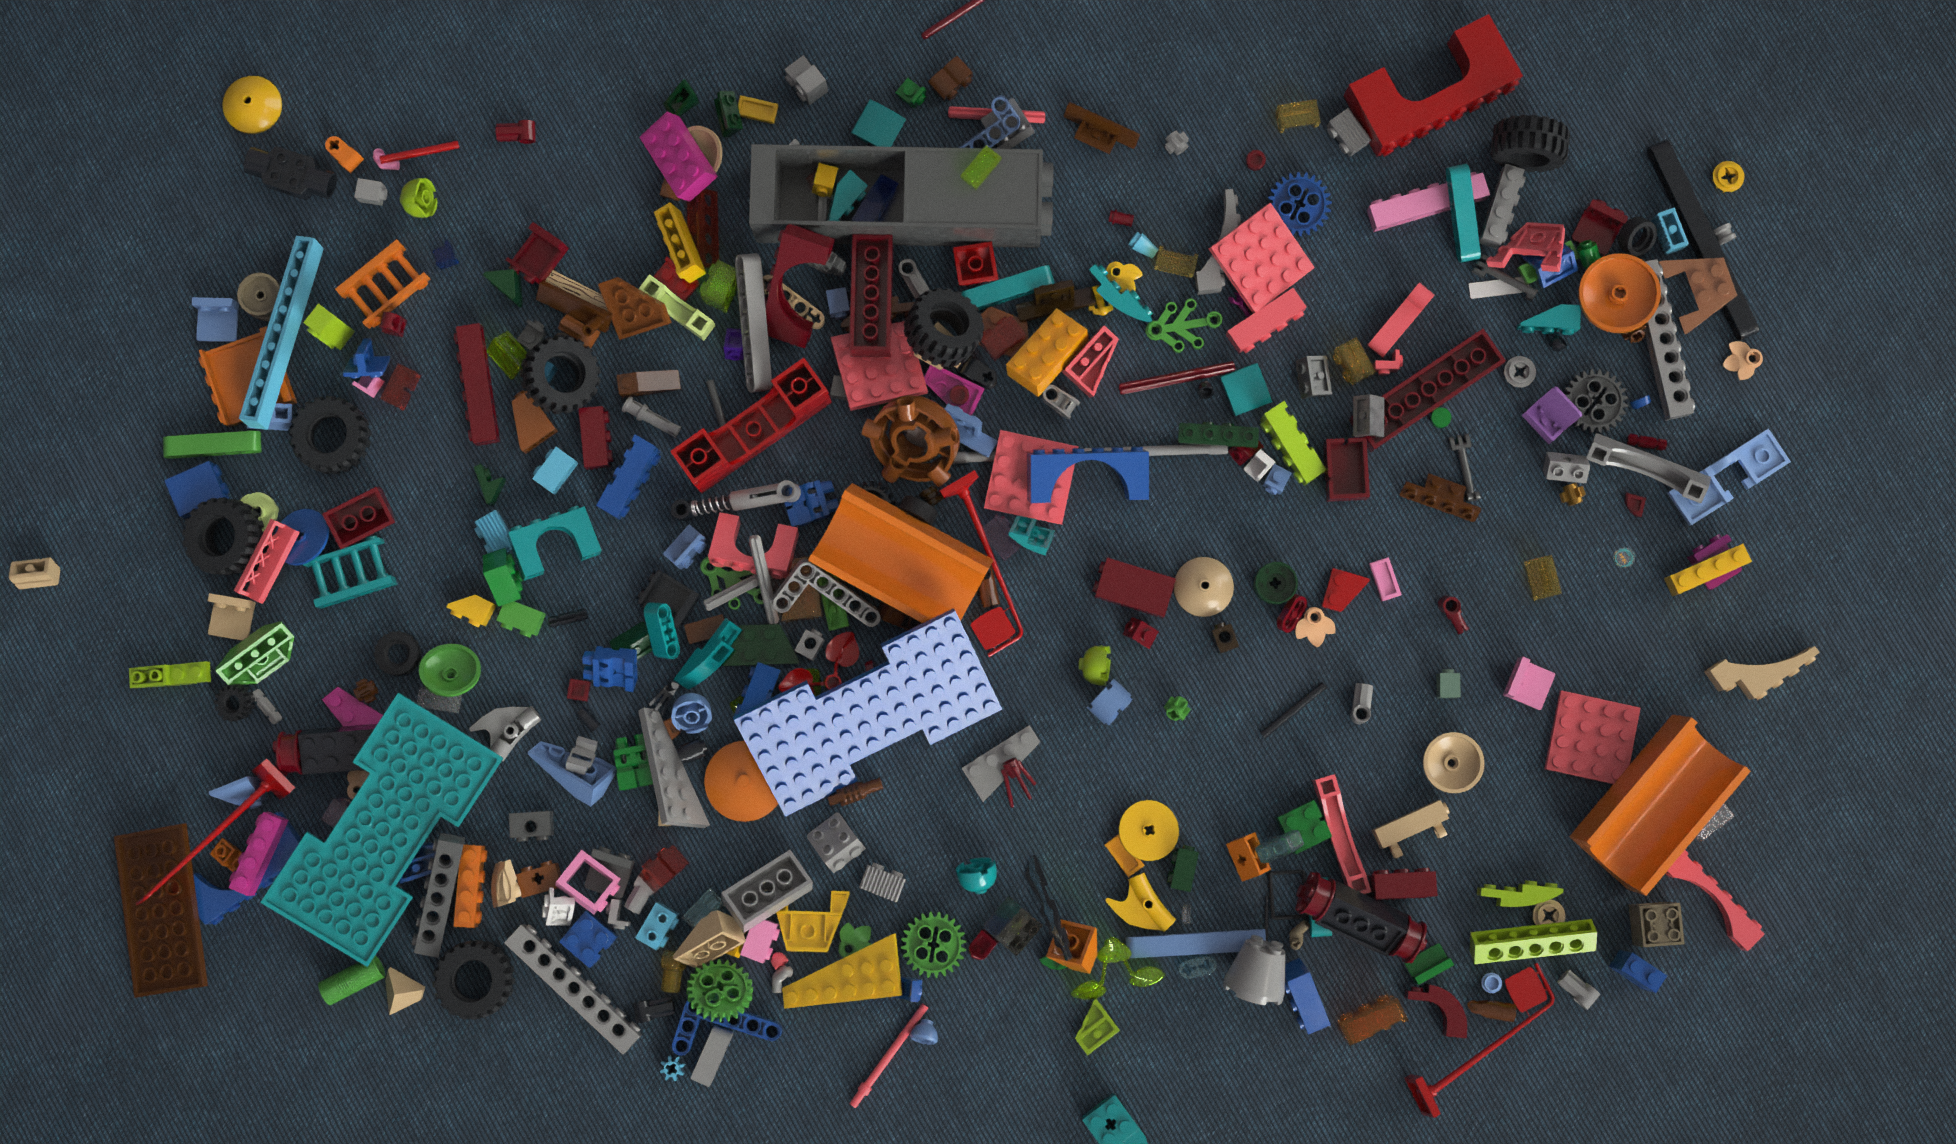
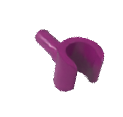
M1234 292L1237 299L1235 301L1234 298L1228 297L1229 302L1238 305L1248 318L1251 316V313L1245 307L1244 300L1240 294Z

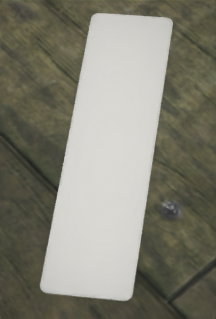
M1517 277V278H1515V279H1517V280H1519V281L1525 283V282L1523 281L1522 277ZM1501 280L1469 283L1471 299L1523 293L1521 290Z

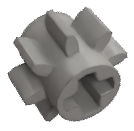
M1176 130L1165 139L1167 142L1165 148L1169 154L1174 152L1176 155H1179L1189 147L1187 145L1189 138L1184 131L1180 134Z

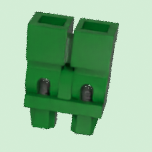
M643 734L634 735L636 746L629 747L627 737L616 739V750L613 751L619 791L653 785Z

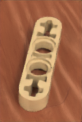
M772 275L763 276L764 293L766 295H769V292H766L767 289L764 282L772 280ZM782 283L783 291L790 293V298L787 300L790 306L795 310L796 304H805V311L798 314L804 318L809 310L812 309L811 315L814 317L819 315V320L821 321L820 323L815 322L813 329L823 327L825 323L823 313ZM807 315L806 319L813 322L812 318Z

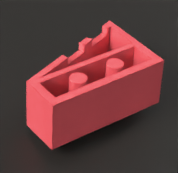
M1106 326L1100 327L1061 372L1089 398L1094 397L1119 339Z

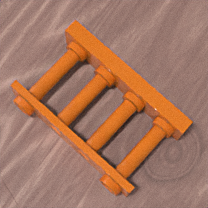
M397 239L335 288L344 299L348 297L355 302L367 317L362 323L369 329L380 324L383 311L391 312L418 289H424L428 285V281L431 280L425 272L419 275L403 256L406 248ZM393 260H397L413 279L405 288L388 269V264ZM378 272L382 273L398 292L390 300L372 281L373 276ZM362 285H366L382 304L374 313L357 294V289Z

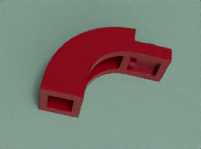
M1426 984L1425 992L1422 987L1411 986V990H1405L1404 998L1430 1001L1439 1007L1443 1015L1442 1035L1467 1038V1019L1464 1009L1450 992L1432 984Z

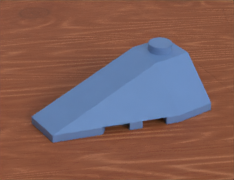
M542 741L528 751V755L572 796L590 807L604 795L617 772L615 766L595 757L591 768L587 769L585 775L565 770L570 752H566L563 747ZM572 754V757L588 762L591 761L589 758Z

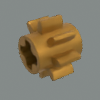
M1577 483L1562 487L1563 493L1559 494L1561 502H1567L1568 506L1583 502L1582 496L1586 495L1584 487H1578Z

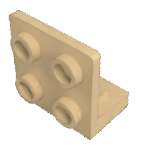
M209 593L208 601L214 603L208 634L242 641L250 634L256 602Z

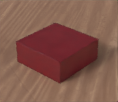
M570 679L567 699L588 702L591 682Z

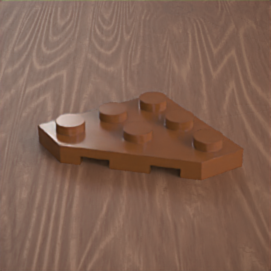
M616 277L598 284L608 311L613 313L611 320L619 340L672 323L663 302L621 278Z

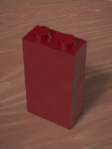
M1106 558L1105 562L1101 561L1098 573H1101L1099 581L1095 580L1092 592L1096 593L1095 598L1156 617H1165L1176 578L1111 558Z

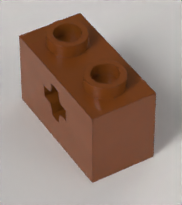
M551 860L540 863V868L533 869L532 866L520 869L521 873L516 874L521 897L525 898L547 892L549 888L557 889L555 884L561 876L559 863L553 864ZM538 873L540 876H544V879L541 880V883L540 881H536L535 879L538 877Z

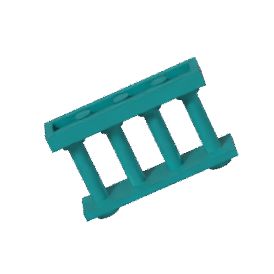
M370 536L365 538V542L321 556L318 555L314 560L303 564V566L313 568L319 588V598L313 600L315 607L323 609L397 585L396 578L385 573L378 550V545L385 543L384 539ZM370 548L378 575L376 580L370 582L366 580L358 553ZM349 554L351 555L359 581L357 582L358 586L351 588L347 586L339 559ZM332 561L339 585L338 592L333 594L327 590L320 566L321 563Z

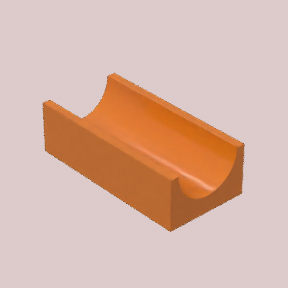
M852 483L842 494V499L835 515L808 561L921 623L953 608L961 621L993 559Z
M1671 715L1569 836L1626 889L1647 896L1751 772L1746 766L1729 759L1708 743L1696 730L1695 725L1698 722L1692 717Z

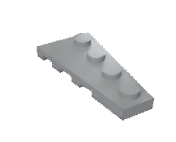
M1030 725L962 767L982 802L1004 781L1000 771L1003 769L1002 764L1015 757L1022 762L1040 743Z

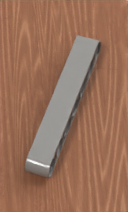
M758 253L741 254L736 256L735 267L746 386L751 393L768 391L772 387L762 263Z

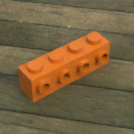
M464 844L458 871L453 927L476 928L481 923L482 912L480 911V903L483 902L484 892L481 889L486 875L483 867L484 862L487 861V850H485L483 845Z

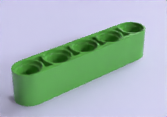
M260 431L163 437V457L169 459L262 452Z

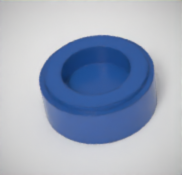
M1645 395L1631 401L1630 404L1632 409H1637L1651 403L1649 395Z

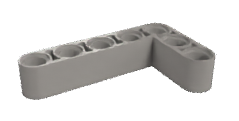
M802 559L795 565L772 597L774 609L780 613L787 612L809 584L865 625L873 627L880 622V614L875 606L825 570L809 562L808 559ZM804 565L811 567V571L807 574L800 572L801 567ZM826 577L827 583L822 586L818 585V578ZM796 581L799 583V587L796 590H791L788 588L789 583ZM835 589H843L842 596H833ZM781 597L787 599V603L784 606L776 604V601ZM853 600L860 602L859 606L855 609L849 607L850 602ZM868 612L876 613L873 620L865 618Z

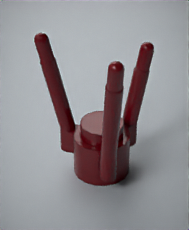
M1016 757L1005 761L1002 764L1003 769L1000 771L1004 777L1010 807L1013 808L1014 804L1008 776L1010 778H1017L1029 800L1032 799V796L1020 776L1021 771L1033 785H1036V782Z

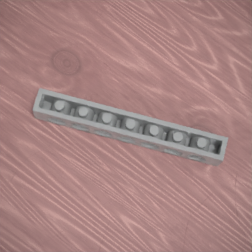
M1655 259L1646 261V263L1654 270L1658 277L1661 297L1656 312L1645 324L1646 328L1644 330L1646 331L1645 338L1664 418L1667 421L1693 414L1695 403L1690 398V382L1686 379L1684 373L1686 365L1680 356L1681 344L1677 341L1675 335L1677 328L1675 322H1672V307L1666 297L1668 291L1666 284L1662 280L1663 269L1658 264V260ZM1655 316L1662 319V325L1656 323ZM1660 335L1666 337L1667 344H1663L1660 341ZM1665 354L1671 357V363L1665 361ZM1669 374H1673L1676 377V382L1670 381ZM1674 393H1678L1680 395V402L1674 399Z
M525 924L520 925L504 943L621 1054H625L642 1036L639 1032L641 1028L633 1021L630 1023L624 1018L626 1014L617 1007L615 1009L610 1005L611 1000L603 993L600 995L595 990L596 986L590 980L585 981L580 976L582 973L575 966L570 967L566 963L567 959L560 952L555 953L551 949L552 945L545 938L541 940L536 935L537 930L530 924L527 926ZM528 940H532L535 943L533 951H529L526 948ZM543 954H547L550 958L548 965H544L541 962ZM557 968L564 970L565 976L563 979L556 977L555 972ZM572 982L579 984L580 989L577 993L572 992L570 989ZM586 996L593 997L594 1005L592 1007L585 1004ZM601 1010L608 1011L609 1019L607 1021L600 1018ZM616 1024H621L624 1027L622 1035L615 1032L614 1027Z

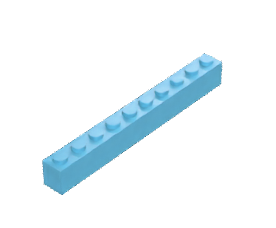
M296 236L239 416V419L248 427L268 430L324 250L315 238Z

